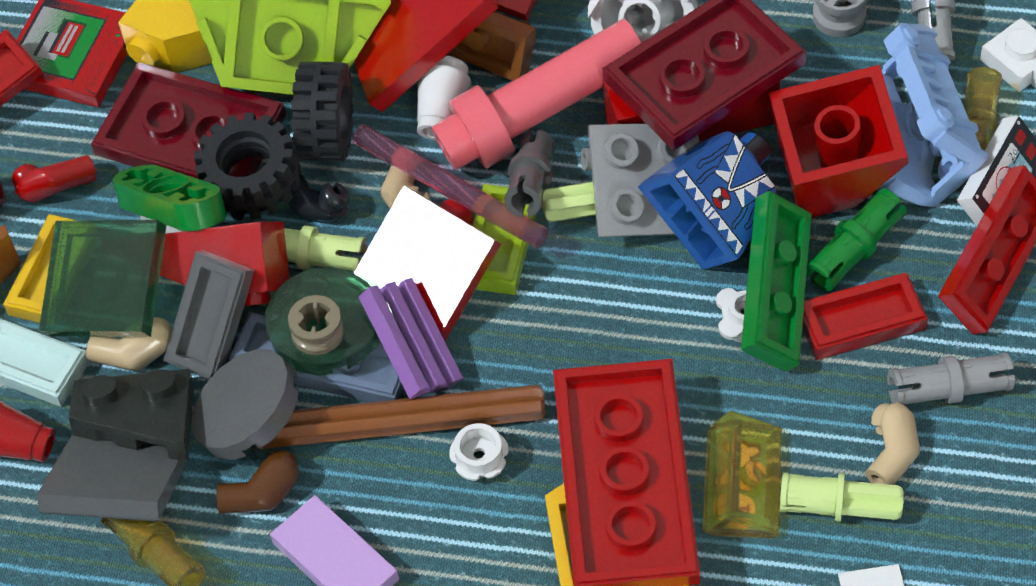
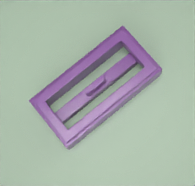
M413 278L404 279L398 285L395 281L386 283L381 289H379L378 285L368 287L358 297L409 399L453 388L463 379Z

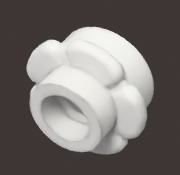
M476 423L468 425L459 431L451 444L449 457L451 462L456 463V472L461 477L476 481L480 477L491 479L500 474L505 468L506 461L504 457L507 456L509 449L504 437L493 427ZM483 451L485 453L482 458L474 457L475 452Z

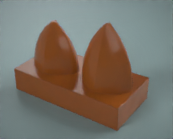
M493 12L454 47L448 55L513 81L530 70L532 51L536 43V28L532 27L528 21L514 20Z

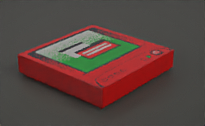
M39 0L17 41L39 65L43 74L25 87L24 90L99 108L128 54L118 23L126 12L75 0Z

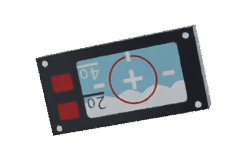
M1019 116L1002 119L985 149L989 156L988 159L970 176L957 199L976 226L979 224L1009 168L1025 165L1033 176L1036 177V138Z

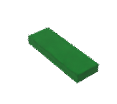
M767 191L755 198L741 351L786 372L799 366L812 213L771 191Z

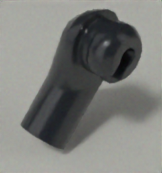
M300 174L298 190L290 189L293 198L288 205L299 218L330 223L339 220L347 213L350 195L348 190L339 183H335L333 187L330 183H326L321 190L311 189L304 175Z

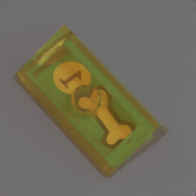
M729 411L709 427L707 434L703 516L704 533L715 536L772 539L779 535L781 427L734 411Z

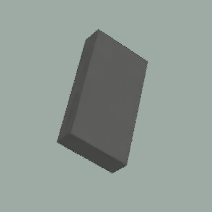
M207 251L195 252L163 361L182 369H190L192 373L210 380L217 370L228 361L255 270Z

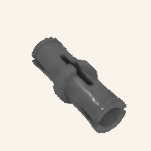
M532 130L523 134L519 142L518 154L512 158L508 166L507 175H510L508 179L510 184L504 197V204L507 210L517 217L523 218L526 204H529L527 210L528 217L535 215L539 211L542 193L549 187L552 180L553 171H551L552 165L550 161L555 151V142L543 130H537L534 142H532Z

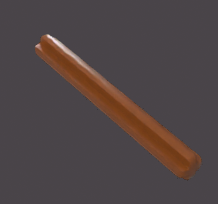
M527 385L423 396L413 399L404 398L294 410L288 423L278 435L260 449L464 428L476 423L493 425L540 420L545 417L546 412L544 391L540 385Z

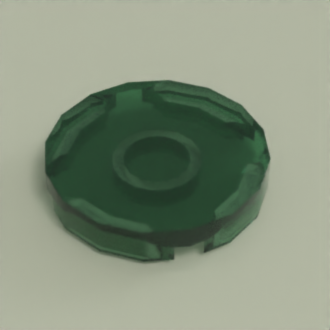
M333 267L309 269L287 279L272 295L265 312L266 332L274 352L281 356L296 371L317 376L333 374L332 369L341 368L345 365L349 369L361 363L373 351L379 340L358 298L368 287H371L370 284L352 271ZM312 295L326 296L333 300L340 309L344 335L336 349L327 354H306L300 351L293 343L288 315L293 305L304 297ZM316 319L306 323L308 332H311L313 326H315L316 332L327 327L325 319H321L320 324H317Z

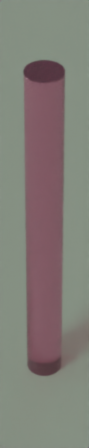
M362 124L355 131L352 140L355 145L456 203L463 205L468 210L534 248L538 249L546 240L548 235L546 227L525 215L522 218L511 214L504 203L371 127Z

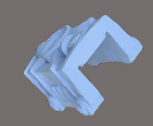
M900 23L884 39L887 51L892 57L883 65L881 71L909 163L877 190L881 188L888 189L899 198L914 204L935 207L965 183L989 156L979 145L975 135L979 130L976 123L969 121L948 71L951 62L948 56L941 54L935 37L938 35L936 30L923 24ZM898 75L903 78L910 98L908 105L902 103L893 79ZM935 156L942 157L938 166V175L941 180L936 185L931 176Z

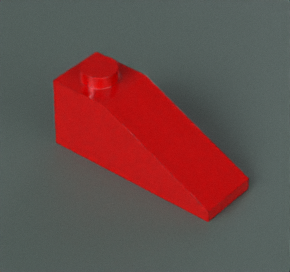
M252 222L206 228L197 231H183L104 242L106 254L185 286L195 252L207 251L251 268L255 272L244 306L270 304V292L291 290L283 222Z

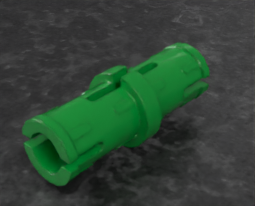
M881 188L851 220H842L834 230L835 236L811 261H808L807 275L817 271L810 280L823 291L832 292L841 279L860 260H869L877 250L876 243L906 215L905 205H899L896 210L893 209L901 202V199L890 190Z

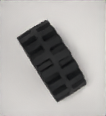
M300 62L295 72L296 82H293L292 91L294 96L293 100H291V110L293 111L291 129L294 132L292 140L298 158L303 161H345L349 154L348 148L351 146L350 134L353 131V86H351L352 77L351 72H349V66L343 62Z
M244 113V119L237 121L235 115L227 117L228 124L223 127L218 123L214 124L210 128L212 136L207 137L203 135L198 142L201 150L195 151V170L200 180L220 187L226 214L230 211L232 218L237 220H243L244 214H249L251 220L261 219V212L264 210H268L270 215L278 212L277 203L280 201L287 205L293 198L290 189L298 190L300 185L299 175L302 172L295 146L285 127L279 121L274 124L272 117L264 114L260 120H257L254 113ZM251 156H262L269 159L262 169L246 177L228 175L232 166L242 159Z

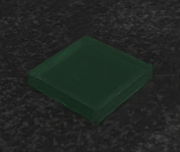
M157 219L56 221L39 332L52 337H151L166 225Z

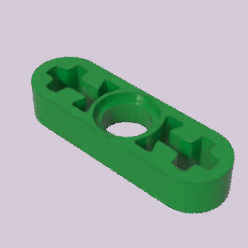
M158 165L132 167L113 177V184L120 208L178 230L197 231L219 224L227 216L220 187L215 184Z

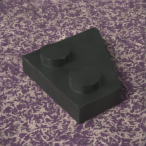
M154 370L141 374L100 375L90 379L74 380L69 411V421L73 436L94 441L109 440L117 446L137 451L142 446V441L167 447L170 459L188 460L194 392L191 370Z

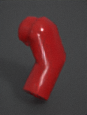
M88 155L40 168L33 164H23L13 172L11 181L15 187V194L19 198L35 203L64 190L94 182L96 180V169L92 159Z

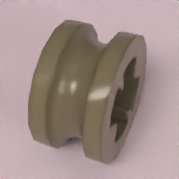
M320 295L307 296L297 301L290 309L288 315L289 328L293 343L300 351L310 355H322L336 349L341 343L344 328L340 309L333 300ZM316 319L317 324H320L321 319H325L327 327L316 332L315 326H313L311 332H308L306 323Z

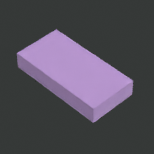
M316 495L310 498L270 533L272 543L317 586H393L399 581L397 570Z

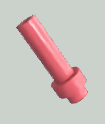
M622 19L488 95L485 94L479 85H476L449 100L448 105L453 115L431 127L432 133L455 171L475 159H478L482 166L488 169L516 153L511 139L603 88L602 68L641 44V41L626 19Z

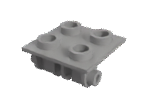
M647 124L589 125L590 148L582 149L581 165L583 170H592L598 237L675 235L638 186L684 151L698 143V135L673 151Z

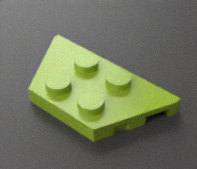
M189 0L196 16L201 36L212 58V64L221 87L294 95L292 91L293 82H296L295 72L300 62H343L348 64L350 68L391 4V0Z

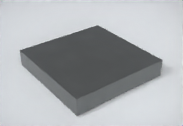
M72 434L37 493L39 512L43 514L159 521L189 461V450L188 460H175L169 458L167 447L142 441L143 444L137 451L117 446L109 440L94 441L73 436Z

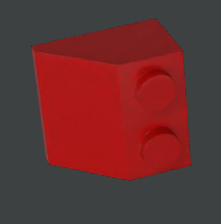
M880 64L768 92L775 131L795 204L812 213L811 218L856 207L909 163Z

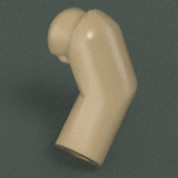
M154 317L140 323L121 339L94 333L87 344V360L126 370L139 371L165 353L173 328L167 320Z
M898 402L880 404L872 414L871 424L877 426L875 429L876 433L883 436L885 449L866 470L865 474L871 483L895 485L920 453L915 416L908 407Z

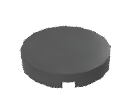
M255 349L230 360L219 368L204 385L194 404L191 427L195 439L218 459L230 460L247 456L242 451L254 444L260 449L270 443L288 423L297 404L299 390L294 386V378H298L295 369L272 350Z

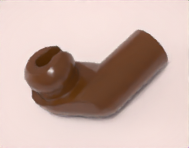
M274 451L268 455L267 459L263 461L248 482L219 483L217 485V507L219 513L262 512L277 508L298 480L299 468L296 458L287 451Z

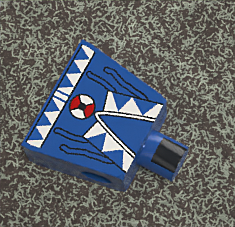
M726 131L694 144L638 186L703 270L737 260L751 240L755 198L767 191L776 194L774 184L760 168L770 157V147L762 137L755 133H746L738 139L735 134Z

